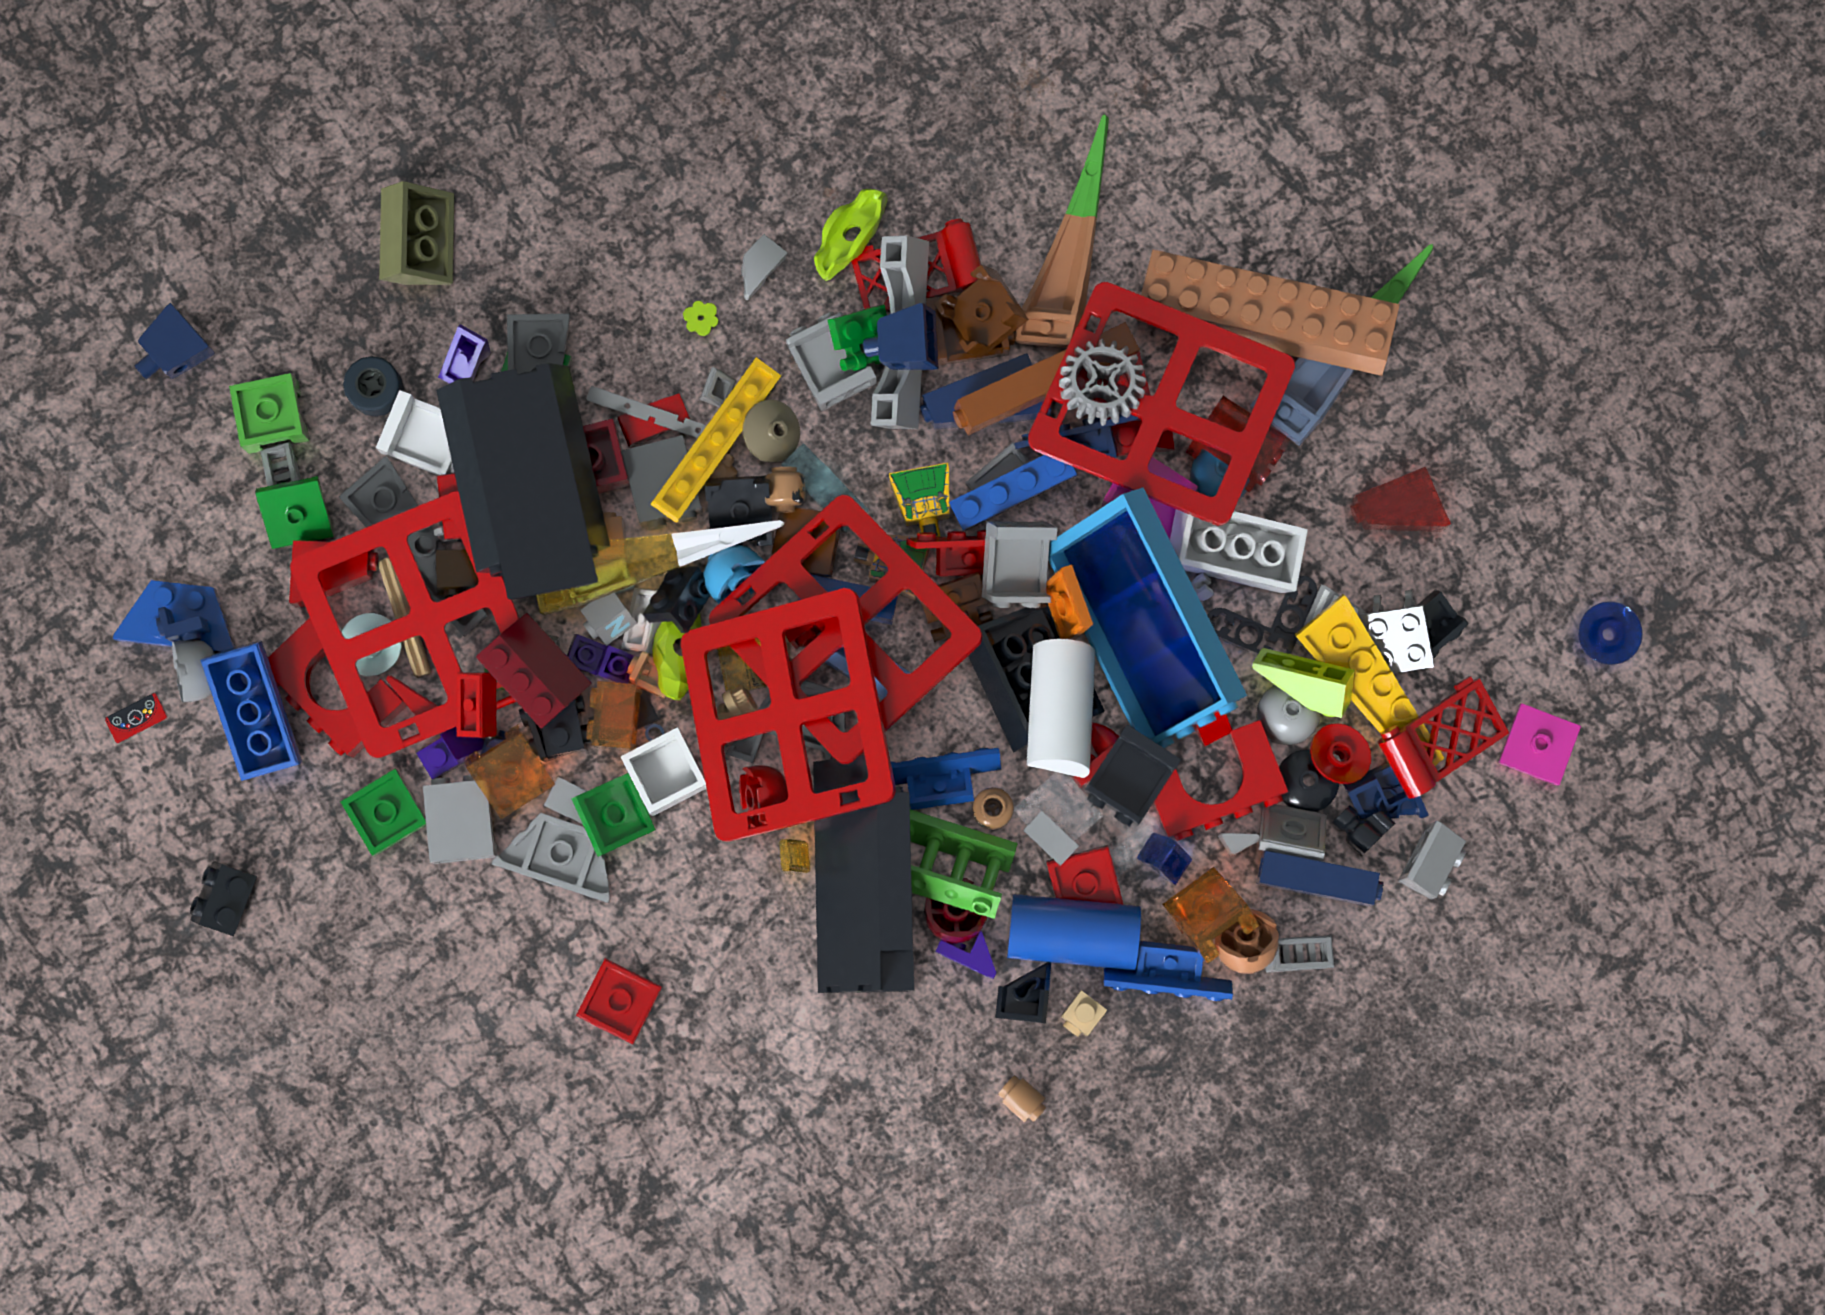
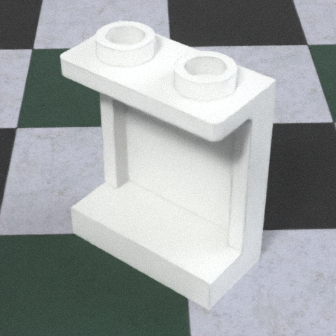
M399 390L376 449L383 455L438 476L453 474L454 469L440 408L417 400L411 394Z

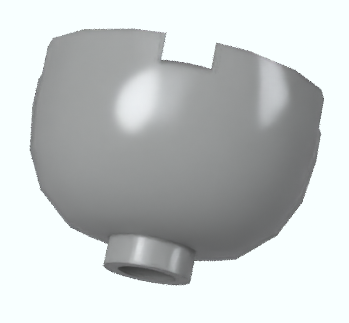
M181 639L173 641V661L178 677L177 686L181 702H195L207 698L212 693L200 660L214 655L212 647L201 640L183 641Z
M1273 685L1262 695L1257 704L1256 718L1257 721H1261L1268 739L1277 744L1291 746L1305 741L1315 732L1320 723V712L1308 709L1278 686Z

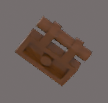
M978 572L938 585L963 612L967 611L968 617L977 626L993 620L991 611L978 614L976 608L988 604V601L981 597L982 582ZM921 602L928 624L938 621L937 617ZM942 623V627L930 631L934 642L943 639L948 640L951 637V632Z

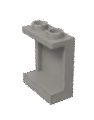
M829 312L821 316L817 320V324L809 328L801 326L793 330L789 334L790 337L786 339L787 347L821 412L877 384L876 376L871 366L866 365L864 369L853 371L852 369L843 371L840 368V360L847 358L845 349L834 350L827 319L843 315L842 312L837 314Z
M987 521L981 597L990 601L992 606L999 608H1009L1011 603H1022V606L1029 608H1039L1041 603H1051V596L1046 593L1050 540H1057V527L1048 522Z
M481 774L463 776L462 782L451 783L450 778L432 779L431 785L423 786L430 863L441 864L494 858L498 855L497 844L494 843L489 794L491 781L482 779Z

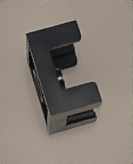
M766 475L708 478L705 484L706 501H708L709 529L773 521L772 506L765 503V497L770 498L769 479L765 478ZM774 530L747 541L757 540V546L773 545Z

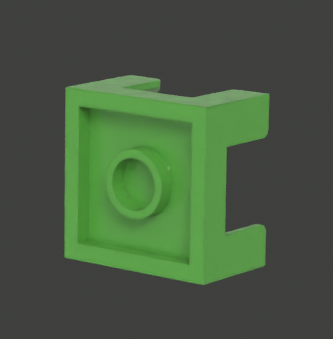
M291 373L229 386L240 447L248 454L260 452L263 449L261 445L290 439L294 444L310 441L307 425L301 418L297 397L301 396L299 381Z

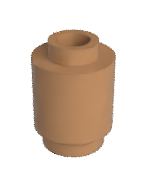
M1014 1075L998 1093L1003 1099L1002 1103L1024 1123L1029 1118L1035 1122L1046 1109L1042 1104L1046 1098L1024 1078L1020 1080Z

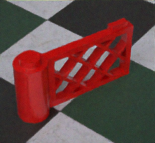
M961 218L953 219L946 222L945 228L941 231L917 237L927 240L929 243L936 241L939 250L933 262L928 260V266L930 267L927 273V281L935 269L945 274L948 286L934 289L927 285L928 292H926V298L963 292L978 280L971 276V272L981 265V260L969 222H963ZM873 245L866 246L863 252L851 261L864 309L871 307L868 297L874 287L888 293L885 286L877 283L882 275L880 268L873 280L861 273L859 263L873 260L880 264L881 248L874 250ZM940 259L942 260L943 268L937 265ZM864 281L870 283L867 290L865 288ZM889 296L884 302L886 312L890 311Z
M1471 676L1466 677L1454 685L1456 692L1402 728H1399L1398 725H1393L1380 733L1382 738L1378 741V744L1409 799L1430 791L1435 787L1436 782L1509 734L1480 678L1473 680ZM1475 690L1479 697L1477 710L1465 707L1467 694ZM1447 707L1456 709L1453 727L1441 723L1443 710ZM1464 712L1476 715L1473 732L1460 729ZM1483 718L1490 719L1497 732L1489 737L1480 735ZM1423 723L1432 726L1429 743L1421 741L1415 731V728ZM1439 728L1452 731L1449 748L1436 745ZM1459 734L1471 737L1469 750L1465 753L1456 751ZM1435 750L1447 753L1445 766L1437 771L1432 762Z

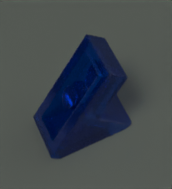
M1155 832L1151 834L1137 856L1139 861L1156 870L1165 880L1175 886L1192 861V858L1176 841Z

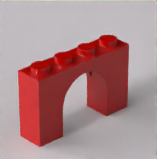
M309 618L268 657L277 687L281 686L288 693L285 697L286 701L295 710L299 711L302 708L310 716L306 721L316 732L320 734L324 731L331 738L328 744L340 756L346 753L354 758L364 748V744L349 709H325L315 700L311 690L313 670L326 654L311 618ZM382 679L367 692L383 727H386L407 707L401 697Z
M1260 720L1229 732L1242 767L1241 786L1231 799L1220 804H1204L1193 799L1183 788L1177 770H1174L1153 802L1167 839L1174 836L1177 842L1193 836L1192 829L1204 825L1205 830H1209L1224 824L1223 817L1234 814L1235 818L1238 819L1253 813L1252 806L1264 802L1267 808L1284 801L1282 795L1286 794L1288 789Z

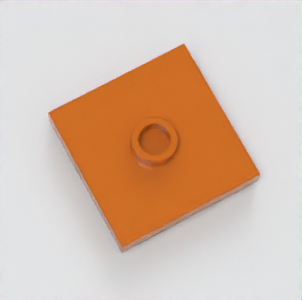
M1073 566L1062 567L1046 583V593L1051 596V603H1048L1060 639L1076 640L1093 625Z

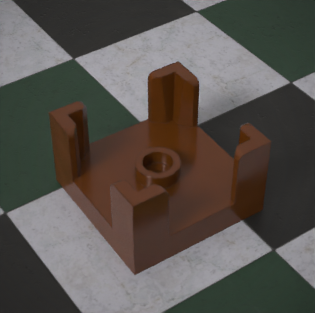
M981 264L971 272V276L978 280L960 295L953 297L945 294L934 302L940 314L952 319L965 340H959L964 351L979 358L986 355L1029 320L997 270Z

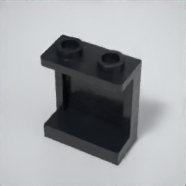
M1127 724L1085 788L1084 792L1089 794L1087 800L1102 810L1105 805L1114 810L1116 813L1113 817L1124 825L1130 827L1133 823L1139 826L1182 759Z

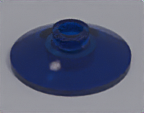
M1599 603L1591 607L1583 615L1579 624L1578 637L1582 649L1591 659L1601 664L1616 665L1629 660L1636 654L1642 642L1643 632L1639 618L1630 608L1621 603ZM1605 629L1613 633L1612 640L1604 639L1603 631Z

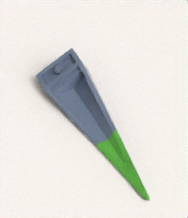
M1433 244L1428 245L1371 298L1398 304L1433 251ZM1304 358L1297 359L1294 372L1271 425L1300 446L1315 427L1322 422L1355 370ZM1257 398L1251 403V410H1253Z

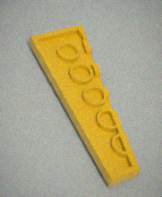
M1344 594L1339 596L1295 634L1317 661L1355 670L1351 700L1380 733L1393 725H1398L1399 728H1402L1418 717L1413 705ZM1422 724L1415 728L1420 740L1429 743L1430 733L1425 725ZM1437 750L1434 751L1432 761L1434 766L1444 759L1442 753Z

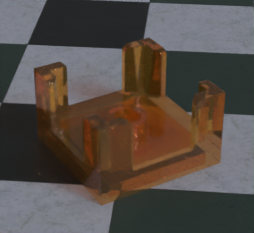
M518 724L505 732V740L485 753L479 755V752L475 751L464 758L467 770L500 819H503L555 785L551 773L545 764L541 763Z
M1212 867L1162 904L1175 927L1181 934L1185 933L1199 955L1207 964L1220 954L1212 940L1237 921L1245 934H1249L1259 927L1247 903L1215 867Z

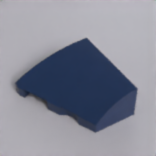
M1388 762L1368 771L1357 782L1343 784L1360 819H1367L1380 810H1383L1391 819L1399 818V815H1418L1419 818L1429 816L1421 796L1411 799L1407 797Z

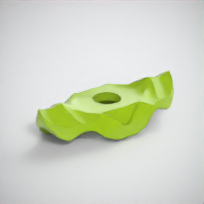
M869 188L863 189L854 201L838 207L829 216L822 231L821 247L814 256L816 269L825 281L831 280L853 259L858 257L870 239L876 234L888 201L885 192ZM850 228H860L861 231L854 241L845 239L846 232Z
M700 613L690 630L702 627ZM672 621L662 622L656 631L652 649L653 661L658 671V687L666 697L679 701L685 696L689 688L683 656L676 654L673 645L675 640L682 638L684 633H681Z

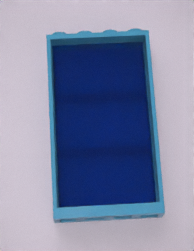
M1144 488L1120 495L1059 535L1057 540L1050 541L1048 561L1054 573L1058 572L1062 567L1073 566L1093 625L1084 633L1090 645L1095 649V656L1132 728L1163 748L1174 744L1172 737L1177 736L1179 740L1195 732L1194 725L1198 724L1199 728L1217 720L1214 715L1215 713L1219 712L1222 716L1238 708L1236 702L1246 697L1247 694Z

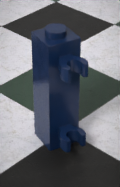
M1264 851L1261 854L1256 882L1258 885L1365 906L1375 905V900L1380 901L1384 882L1379 881L1380 873L1270 851Z

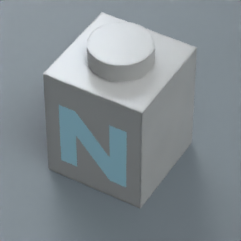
M611 588L580 610L588 620L583 623V626L593 639L599 636L606 646L637 624Z

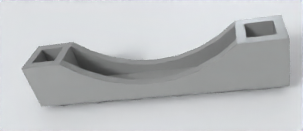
M911 236L882 237L880 269L889 296L891 314L918 303L926 305L929 241ZM885 366L880 382L872 396L871 426L889 429H918L922 370H893Z

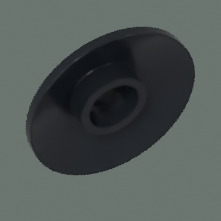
M1310 750L1296 751L1281 762L1279 769L1288 789V792L1282 795V798L1288 807L1318 812L1331 804L1337 795L1339 783L1328 780L1316 769ZM1309 774L1314 777V784L1312 786L1304 784L1303 777Z

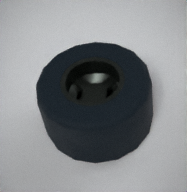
M369 356L360 358L351 364L345 373L343 382L345 395L350 403L365 415L377 417L391 412L399 390L404 391L403 381L397 370L391 363L380 357Z

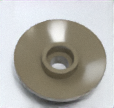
M765 400L758 402L747 412L743 422V438L749 451L759 460L768 463L780 462L790 457L796 450L800 439V426L795 413L789 406L777 400ZM775 425H777L779 429L778 436L774 433Z

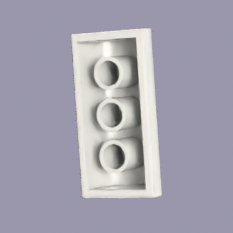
M1049 639L1033 645L1027 766L1081 778L1089 775L1095 649L1089 644L1071 639Z

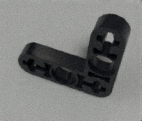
M1299 576L1297 587L1305 583L1308 585L1307 591L1311 592L1310 596L1305 595L1299 605L1305 606V611L1297 605L1287 604L1288 599L1294 603L1298 591L1287 592L1271 628L1225 608H1215L1207 616L1213 628L1215 623L1211 621V618L1217 619L1219 615H1223L1225 617L1224 622L1230 626L1234 625V620L1240 622L1234 632V638L1228 636L1231 630L1226 627H1222L1219 631L1215 630L1218 638L1224 642L1257 656L1260 652L1257 647L1263 640L1264 633L1269 635L1266 639L1267 642L1275 644L1278 640H1281L1283 642L1282 648L1286 649L1287 654H1291L1297 642L1295 634L1303 628L1317 595V584L1308 576ZM1293 611L1298 615L1299 623L1296 627L1288 628L1283 625L1281 617L1284 612ZM1244 627H1252L1257 632V640L1253 644H1246L1240 639L1239 634ZM1267 645L1263 646V648L1273 650L1272 647H1269Z

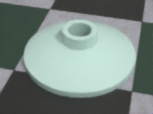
M365 613L352 618L343 627L342 633L345 638L350 639L391 621L379 614ZM402 642L359 659L356 663L359 674L363 676H376L388 671L394 666L400 656Z

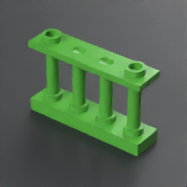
M910 809V842L926 847L920 866L911 865L912 893L995 919L1002 893L995 892L993 889L999 870L1009 873L1018 843ZM938 851L957 856L950 877L932 872ZM969 860L987 866L981 887L962 881Z

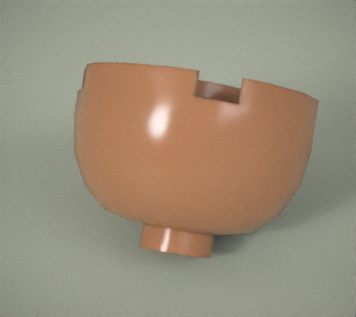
M1246 909V913L1235 915V911L1229 912L1219 920L1215 927V949L1221 962L1229 969L1241 974H1253L1262 971L1273 962L1279 947V933L1276 929V923L1271 917L1254 909Z

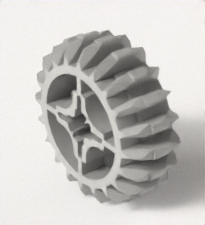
M1103 339L1099 340L1098 347L1095 348L1088 341L1086 343V351L1077 346L1074 351L1076 357L1067 356L1066 364L1068 366L1061 367L1060 374L1063 378L1059 379V387L1064 389L1061 392V398L1069 400L1067 408L1073 410L1078 407L1076 412L1078 419L1088 414L1089 424L1094 422L1095 417L1100 418L1102 426L1106 425L1107 417H1111L1115 424L1118 423L1119 413L1128 418L1131 414L1130 408L1137 409L1140 402L1138 399L1143 398L1145 390L1141 387L1146 385V378L1140 376L1144 372L1143 365H1135L1138 361L1137 355L1127 357L1129 348L1124 346L1120 351L1117 350V342L1115 340L1112 341L1110 347H1104L1105 342ZM1098 362H1107L1113 365L1102 366ZM1084 368L1087 371L1089 382L1080 391L1076 378ZM1125 374L1129 388L1121 397L1116 383L1119 381L1120 376ZM1098 379H1102L1101 385L1097 384ZM1104 379L1108 381L1107 386H1103ZM1102 398L1108 403H1099L1092 400Z

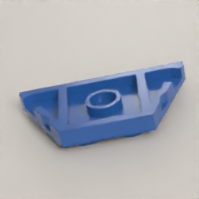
M151 580L113 634V639L116 641L172 647V642L166 639L165 636L160 635L156 624V618L160 617L158 608L166 607L172 611L174 622L196 616L206 619L210 632L202 634L201 641L212 647L213 652H222L235 648L215 588Z

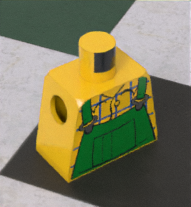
M948 463L889 473L890 484L906 526L919 524L920 532L936 533V537H941L938 521L950 518Z

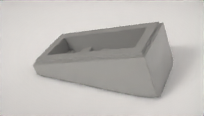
M290 441L260 450L267 486L301 480L293 446ZM284 456L287 457V460L281 461L275 464L271 463V460L278 459ZM285 469H289L288 472H285V473H282V474H278V475H275V474H274L275 472H279V471H282V470H285Z
M1331 935L1279 938L1281 964L1278 947L1273 962L1265 968V971L1268 973L1334 968ZM1317 943L1320 944L1321 962H1316L1315 944ZM1303 944H1306L1308 962L1305 963L1303 957ZM1289 945H1293L1294 963L1290 962Z

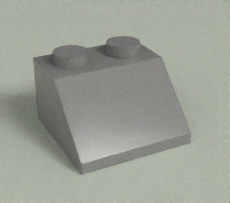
M1439 821L1428 824L1398 882L1431 900L1437 898L1438 894L1443 896L1452 879L1448 878L1452 867L1458 868L1466 855V851L1462 849L1466 841Z

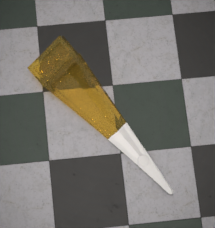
M778 520L708 530L609 540L611 547L599 551V556L593 558L598 582L592 585L536 595L540 614L547 615L573 607H580L782 527L785 523Z

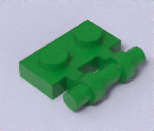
M884 304L827 319L834 350L845 349L847 358L840 360V368L843 371L851 369L853 371L862 370L871 363L882 364L880 363L879 355L867 357L865 352L862 353L860 351L859 344H862L866 338L878 336L877 321L879 318L887 316Z

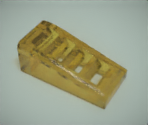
M780 839L781 870L786 875L809 873L808 843L801 840Z

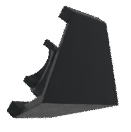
M1046 962L1005 986H998L995 1018L1045 1024L1050 990L1051 962Z

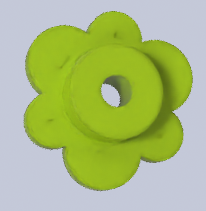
M695 301L693 307H688L683 312V318L687 321L686 327L688 331H696L700 336H707L711 332V327L718 325V319L715 316L717 308L712 303L703 304L702 301Z

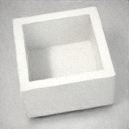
M678 727L620 756L649 814L652 816L707 789L705 777Z

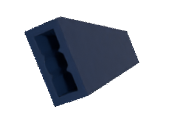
M1028 353L923 394V405L920 406V411L925 423L931 422L934 430L958 428L953 417L954 406L957 400L1031 366L1032 363ZM1044 401L994 424L1035 420ZM1051 408L1048 410V416H1051Z

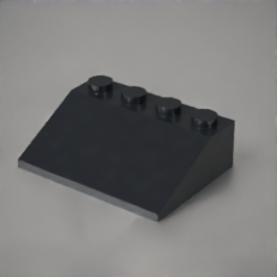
M1041 603L1039 608L1026 607L979 625L978 627L982 633V642L968 656L1013 753L1028 747L1033 645L1044 640L1060 639L1048 603ZM1095 688L1093 691L1092 718L1105 712Z

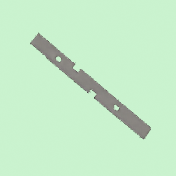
M594 386L590 387L586 398L587 401L648 421L649 416L656 418L654 424L698 438L707 426L687 418L682 423L677 421L678 415ZM626 403L630 404L629 409L624 407ZM700 428L701 432L696 433L695 429Z

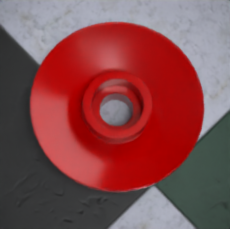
M1329 724L1322 727L1311 741L1310 754L1313 764L1328 780L1339 784H1351L1360 780L1368 772L1372 759L1371 750L1366 739L1356 729L1345 724ZM1333 754L1338 755L1341 761H1338Z

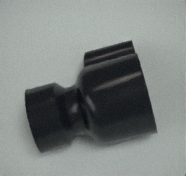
M1351 805L1332 822L1339 831L1346 832L1347 843L1361 857L1396 824L1383 810L1365 820H1360L1358 812Z

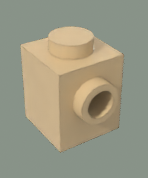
M1081 990L1061 1015L1066 1020L1063 1026L1077 1037L1081 1033L1088 1036L1107 1009Z

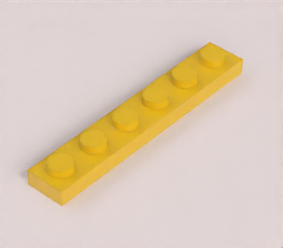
M757 357L753 360L651 502L652 506L677 523L742 432L747 412L758 402L764 401L781 377L779 373Z

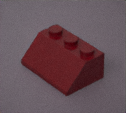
M525 613L476 656L479 662L541 729L592 684L528 613Z

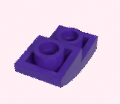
M574 634L567 653L570 660L580 670L627 686L630 677L627 670L635 655L610 645L606 646L579 634Z

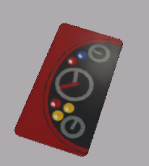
M152 693L107 716L105 721L115 742L120 743L165 720L167 715L157 695Z

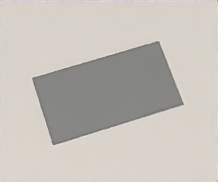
M1043 811L1023 830L1060 866L1079 847Z

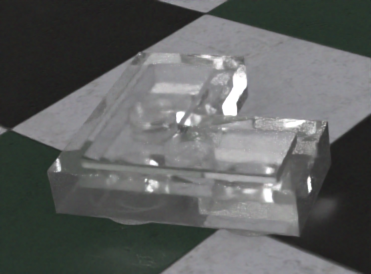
M1107 806L1103 808V811L1122 833L1108 844L1116 877L1118 878L1165 841L1167 837L1148 813H1146L1139 826L1132 823L1128 827L1113 817L1116 813L1114 810Z

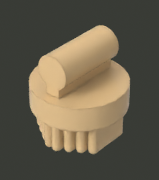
M741 684L735 689H729L722 694L724 703L718 706L717 715L719 720H723L732 716L735 717L757 711V704H755L749 691Z

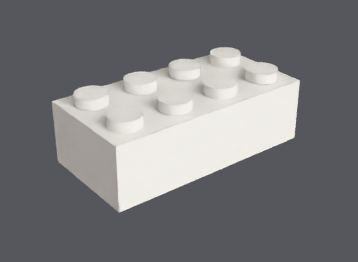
M1176 509L1170 542L1185 571L1198 574L1203 572L1210 577L1278 593L1295 592L1297 589L1308 529L1235 511L1227 524L1217 526Z

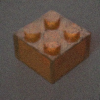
M597 681V688H592L590 694V707L595 709L594 720H588L587 739L592 741V746L599 749L621 751L636 749L642 690L638 685Z

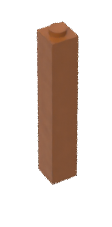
M1126 322L1103 332L1100 340H1104V347H1110L1114 340L1117 342L1116 349L1119 351L1124 346H1127L1129 348L1127 357L1137 355L1140 351ZM1066 350L958 399L954 406L955 411H953V417L960 429L964 428L969 436L1044 401ZM1098 362L1102 366L1113 365L1107 362Z

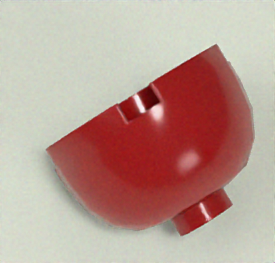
M766 765L747 766L742 769L746 772V774L740 775L739 794L742 809L748 807L749 811L782 803L788 799L786 779L778 769ZM765 813L750 817L751 827L767 824Z

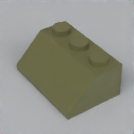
M405 181L381 188L379 280L403 285L453 284L454 193Z

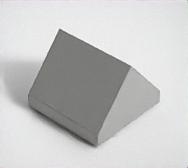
M712 367L699 400L720 407L732 391L736 379Z

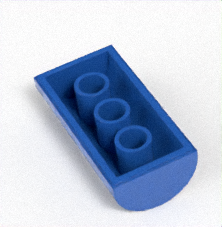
M263 642L248 643L201 659L200 661L241 781L301 764L303 761Z
M1013 894L1007 958L1135 971L1140 941L1141 906Z

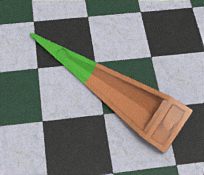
M1105 114L1101 117L1081 176L1054 242L1022 306V310L1029 320L1016 330L1014 340L1019 344L1067 348L1084 313L1109 118Z

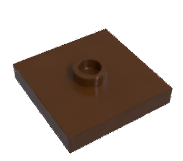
M795 507V512L779 513L778 520L785 524L776 529L771 556L821 511ZM823 521L810 534L816 540L829 527ZM841 527L803 561L802 565L809 574L832 577Z

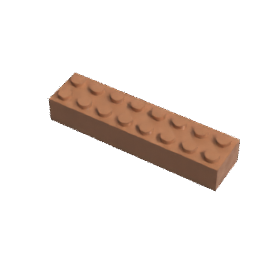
M1152 249L1141 293L1144 297L1285 354L1380 376L1383 375L1400 305Z

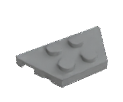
M540 813L492 861V865L606 903L610 902L605 854L597 857L587 832L582 826Z

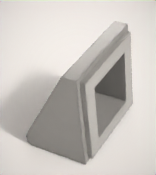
M1221 833L1218 835L1229 856L1241 852L1260 839L1258 834Z

